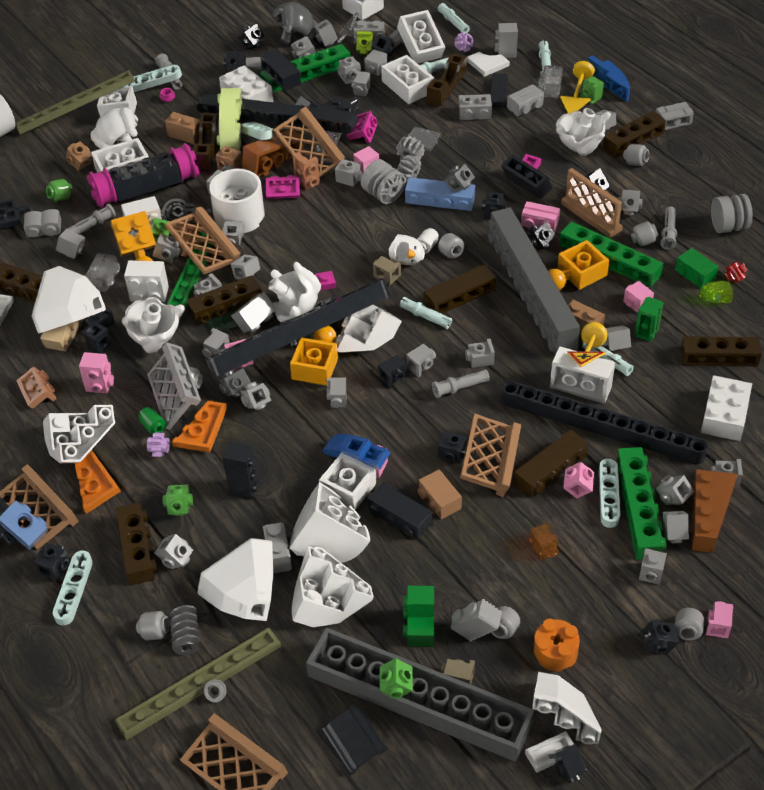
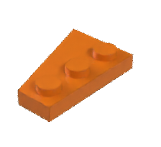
M207 401L194 416L195 419L189 426L186 425L182 429L181 435L173 439V447L211 452L227 410L226 403Z
M92 450L80 463H75L77 478L81 488L80 493L83 499V508L86 514L121 492Z

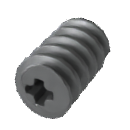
M179 606L173 609L169 615L171 640L173 643L172 649L178 655H191L199 650L197 645L200 639L198 637L199 631L197 630V615H195L197 611L194 606Z

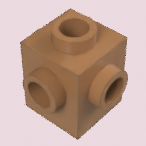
M79 141L67 148L66 159L70 165H73L80 171L91 164L92 154L89 148Z
M224 146L216 154L217 168L222 169L226 165H231L235 169H239L242 166L241 151Z

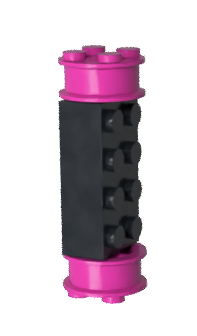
M184 143L182 147L176 149L173 147L169 148V153L163 152L152 158H143L142 161L136 163H127L123 167H113L110 171L103 168V171L94 174L89 172L87 180L93 189L91 191L93 199L96 200L98 206L103 208L104 204L110 202L117 203V200L122 201L170 185L183 183L184 179L190 177L196 179L200 173L194 162L196 160L194 151H191L189 145Z

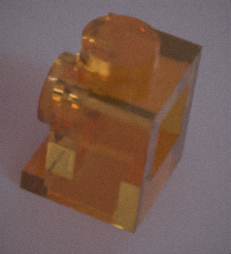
M550 522L530 530V543L541 560L547 557L552 558L558 554V539L554 533H551Z

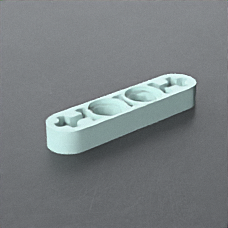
M178 65L167 66L134 76L135 81L123 87L132 86L134 92L177 80L182 76V72Z
M256 122L241 124L242 132L246 135L260 140L274 137L273 129Z
M604 459L600 462L599 466L601 523L605 527L614 528L619 524L620 519L618 465L612 459ZM606 467H610V474H607ZM611 482L614 486L609 488L604 483ZM612 498L615 500V503L608 504L604 499ZM609 511H612V518H613V519H609V516H608V512H609Z
M78 551L71 559L53 609L54 619L59 625L70 624L74 619L92 567V559L87 551ZM75 575H80L82 577L77 582L70 581L71 578ZM68 593H75V597L73 599H64L65 595H67Z

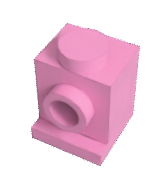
M722 601L714 603L713 610L708 612L706 635L722 638L729 637L732 627L733 604H727Z

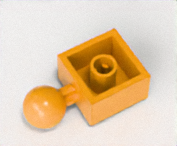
M146 211L111 220V226L121 257L134 254L135 261H153L145 254V250L155 248L156 246ZM132 230L137 232L136 237L129 235Z
M586 240L559 253L557 269H550L548 272L559 291L565 286L567 279L580 290L607 276L609 259Z
M326 326L315 331L313 339H300L290 363L292 380L327 386V378H331L338 361V350L335 343L337 336L332 327Z

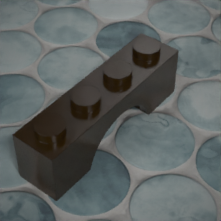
M451 54L446 61L441 79L433 78L427 86V103L436 106L443 105L466 73L467 56Z
M201 113L199 143L194 144L193 149L196 155L194 162L199 170H211L217 135L219 133L217 113Z

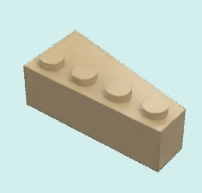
M85 318L45 331L40 339L46 348L66 352Z

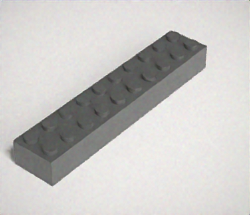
M510 207L491 212V220H489L490 233H488L489 241L494 244L495 252L500 255L502 265L506 266L509 277H512L515 288L520 291L521 299L526 302L528 312L532 313L536 326L540 327L541 335L543 338H546L549 350L553 351L555 356L559 347L577 351L580 326L513 210Z
M327 627L306 662L308 677L515 762L533 724L534 710ZM395 658L411 665L413 673V691L399 699L391 698L389 695L380 692V666Z

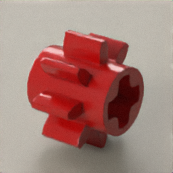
M735 261L726 267L727 272L724 275L728 281L733 280L734 283H737L746 277L745 272L748 269L744 263L739 265L738 261Z

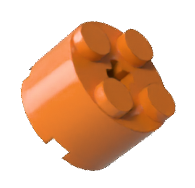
M546 619L538 627L534 639V655L542 667L551 671H562L575 664L580 642L577 628L566 621Z

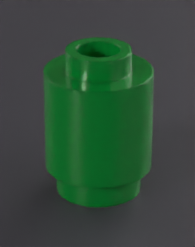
M146 407L140 411L138 415L139 421L151 435L153 433H161L164 430L166 422L155 409Z

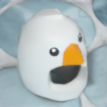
M398 234L389 248L390 259L395 263L400 262L403 265H414L423 260L425 256L421 242L407 235Z

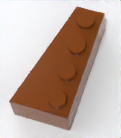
M290 129L281 132L282 136L289 137ZM292 130L291 137L301 139V135ZM274 135L271 139L259 140L243 146L241 169L249 170L258 177H265L274 167L277 169L283 161H289L293 156L277 135ZM290 141V146L293 149H299L300 142Z
M696 469L692 501L693 551L713 553L738 474Z

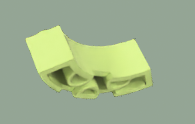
M222 88L221 93L218 94L219 135H217V145H220V150L224 146L240 150L241 130L240 123H237V120L240 119L241 88Z

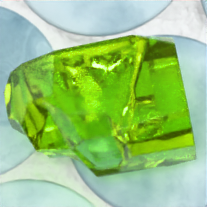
M727 281L710 282L701 288L700 296L705 301L727 304L732 302L733 289Z

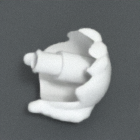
M128 107L110 109L98 119L96 128L91 131V140L100 149L113 146L115 141L122 143L132 140L130 136H137L135 127L137 126L136 121L138 122V118Z
M585 108L583 113L581 111H574L571 114H563L556 122V131L564 145L582 156H587L597 148L604 138L605 123L611 117V113L605 112L602 115H596L592 109Z
M295 262L293 265L295 271L283 275L275 269L271 272L273 279L269 283V290L278 295L279 302H275L273 305L276 307L274 312L280 322L293 319L312 310L317 302L318 293L321 290V283L318 278L298 262Z
M149 297L143 301L137 300L126 309L122 323L126 327L128 335L135 342L142 345L147 353H154L172 338L178 327L179 317L184 312V306L181 304L177 306L165 305L155 297Z

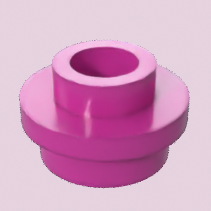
M164 88L160 91V100L170 102L175 98V93L171 88Z

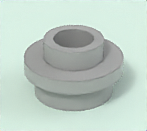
M218 679L207 682L204 686L206 699L210 702L221 701L226 695L225 684ZM214 686L219 689L218 694L212 692Z

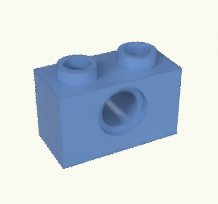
M15 501L0 516V525L30 550L47 533V523L39 516L34 517L30 513L31 509L22 502L20 504ZM21 520H28L30 525L27 528H21L18 523Z

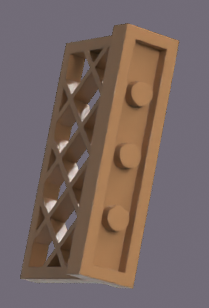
M306 106L299 113L273 130L292 156L299 152L310 155V159L312 156L321 157V164H318L320 168L319 178L334 169L342 159L345 160L344 155ZM299 118L303 123V127H294L293 122ZM283 128L290 129L289 137L282 136L279 131ZM292 130L302 131L301 139L291 137ZM303 133H311L313 136L312 141L303 139ZM290 141L300 142L299 149H293L290 146ZM302 143L312 144L311 152L301 150ZM313 145L321 146L323 149L322 154L313 152ZM323 158L331 159L333 164L330 166L322 165Z
M573 168L569 169L566 196L561 199V204L609 238L621 232L623 225L619 223L622 202ZM579 186H580V188H581V190H582V192H583L584 195L581 194V192H580V190H579V188H578ZM604 203H605V205H606V207H607V209H608L609 212L606 211V209H605V207H604V205H603Z
M202 206L196 208L195 213L170 221L165 225L203 274L231 265L232 262L240 258L241 253ZM194 220L197 226L188 224L187 221ZM180 226L183 227V230H175L173 227ZM185 228L195 230V234L184 232ZM197 231L204 233L207 237L196 235ZM182 238H190L193 241L192 243L185 242ZM198 240L201 242H205L204 246H200L194 244V241ZM207 243L213 244L216 249L206 247ZM192 249L203 251L202 255L195 254ZM204 252L215 254L214 258L206 257ZM216 256H223L226 260H218ZM202 261L210 262L212 265L205 267Z
M474 414L460 478L496 490V495L504 497L511 483L521 424L514 422L510 426ZM477 422L483 423L486 429L480 430ZM495 429L504 430L505 435L499 436ZM490 432L494 439L488 441L484 434ZM479 436L483 444L477 445L473 438ZM498 443L502 450L496 452L492 444ZM487 447L491 455L485 456L481 449ZM475 451L481 458L476 461L470 455V453ZM495 458L499 465L493 467L489 460ZM483 462L489 469L484 472L478 466V464ZM473 467L477 475L468 474L466 471L468 468ZM492 473L496 482L489 481L486 475Z
M27 464L22 468L24 473L0 491V497L3 498L11 495L10 502L6 503L10 507L15 502L16 495H24L23 503L28 507H35V512L32 515L47 519V533L34 545L38 550L67 525L70 524L73 527L79 521L68 506ZM22 482H27L26 490H17ZM38 494L37 502H28L29 495ZM49 506L48 514H39L40 507ZM60 518L62 520L58 525L50 526L51 519Z
M215 713L208 720L210 724L180 759L184 765L217 790H226L224 780L237 778L238 789L236 790H271L279 779L283 780L288 773L282 763ZM213 732L218 736V744L206 746V738ZM233 747L235 749V757L223 759L222 748ZM218 749L219 760L207 762L206 751ZM202 752L203 763L192 764L188 761L194 753ZM250 760L253 770L240 772L239 761ZM236 762V773L224 775L223 764ZM220 765V776L210 778L207 767ZM267 773L272 777L266 785L258 786L257 774ZM253 775L254 787L241 789V777Z

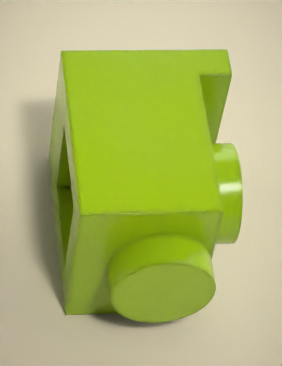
M357 31L356 51L360 55H369L372 52L373 33L370 31ZM362 41H367L365 45L361 44Z

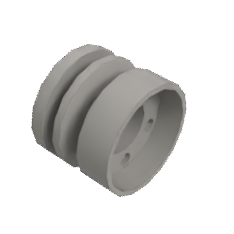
M381 159L370 163L361 177V187L384 204L394 202L401 195L406 184L404 174L392 168L391 165Z
M746 194L732 195L730 198L728 196L714 197L711 204V218L717 233L731 232L733 229L735 231L748 230L751 227L752 206Z

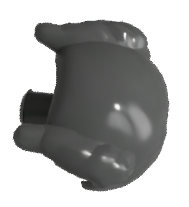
M286 2L276 7L273 11L274 19L276 18L278 23L282 22L283 33L279 39L283 44H291L293 34H296V32L302 33L304 37L307 36L312 43L317 34L314 26L318 23L313 19L312 14L307 8L297 2Z

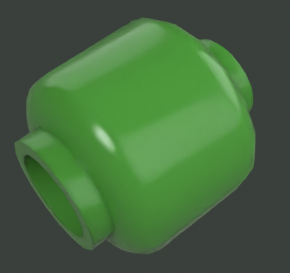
M65 179L50 181L46 187L47 197L54 202L68 200L72 193V186Z

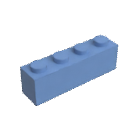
M409 177L405 189V203L472 211L475 199V185L472 184L465 190L462 189L453 193L445 181Z

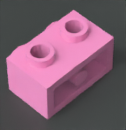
M84 352L79 369L85 391L108 394L110 386H113L114 376L111 375V364L108 362L107 355Z

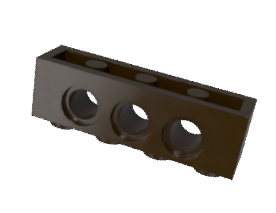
M654 111L645 114L607 133L604 136L603 149L617 158L624 154V150L630 144L642 145L664 134L666 120Z
M0 262V291L36 302L43 276Z
M253 275L187 299L188 312L198 326L237 311L254 296L262 293V290Z
M683 336L680 348L682 365L758 367L762 355L759 337Z
M140 502L116 507L129 585L154 581L153 572L157 571L155 559H151L150 556L154 554L152 542L148 543L151 533L149 526H145V522H148L146 510H142Z

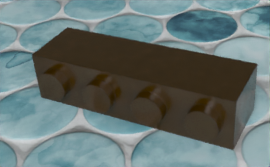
M482 265L424 291V305L438 313H446L495 291L497 277L486 265Z
M569 430L516 470L514 473V485L530 498L540 494L546 486L556 482L565 472V469L579 461H583L587 457L588 442L574 431Z

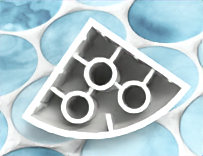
M319 482L299 515L292 532L289 549L296 555L305 556L308 546L313 548L319 547L339 562L344 563L355 558L365 549L370 542V536L365 525L362 526L358 521L360 519L358 513L351 506L347 508L340 501L341 497Z

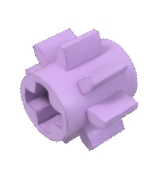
M462 32L455 38V47L460 51L467 52L473 46V38L468 33L464 34Z
M153 433V437H148L147 451L152 452V457H162L164 453L169 452L170 440L169 438H164V433Z

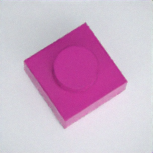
M526 154L522 159L536 169L541 165V158Z
M332 271L315 274L321 283L320 291L336 288Z

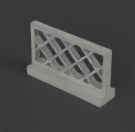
M166 342L162 347L164 354L147 376L161 417L166 422L165 429L170 430L191 404L197 406L201 399L182 347Z

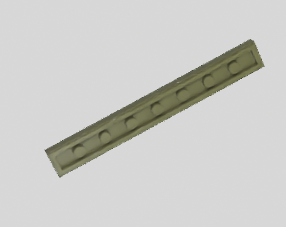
M128 70L15 123L19 133L23 134L130 84L135 79L131 71Z
M268 627L116 718L115 722L126 740L204 694V686L210 680L218 679L222 682L280 648L281 643Z

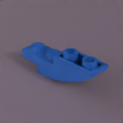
M593 55L588 57V62L594 66V75L605 82L604 87L627 102L629 100L630 85L623 72L609 60L602 62Z
M349 434L333 435L322 451L324 454L335 458L344 453L377 469L382 468L390 455L388 449L372 444L369 439Z

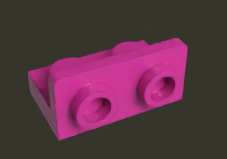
M371 111L357 115L359 119L357 125L350 134L346 135L349 140L364 137L367 143L371 142L377 127V119Z
M288 175L286 177L271 176L266 178V198H300L299 177Z

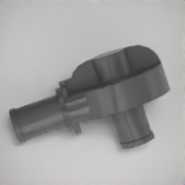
M171 199L163 206L161 216L163 220H167L166 217L169 221L176 220L195 213L196 208H193L194 204H187L182 199ZM177 202L172 204V206L170 205L168 209H166V206L170 203ZM204 209L211 217V209ZM194 220L188 221L190 224H194Z

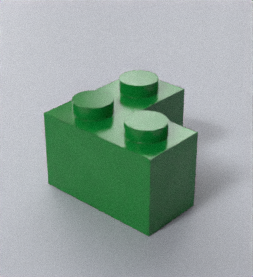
M408 586V594H403V619H408L407 625H403V638H407V647H434V586Z

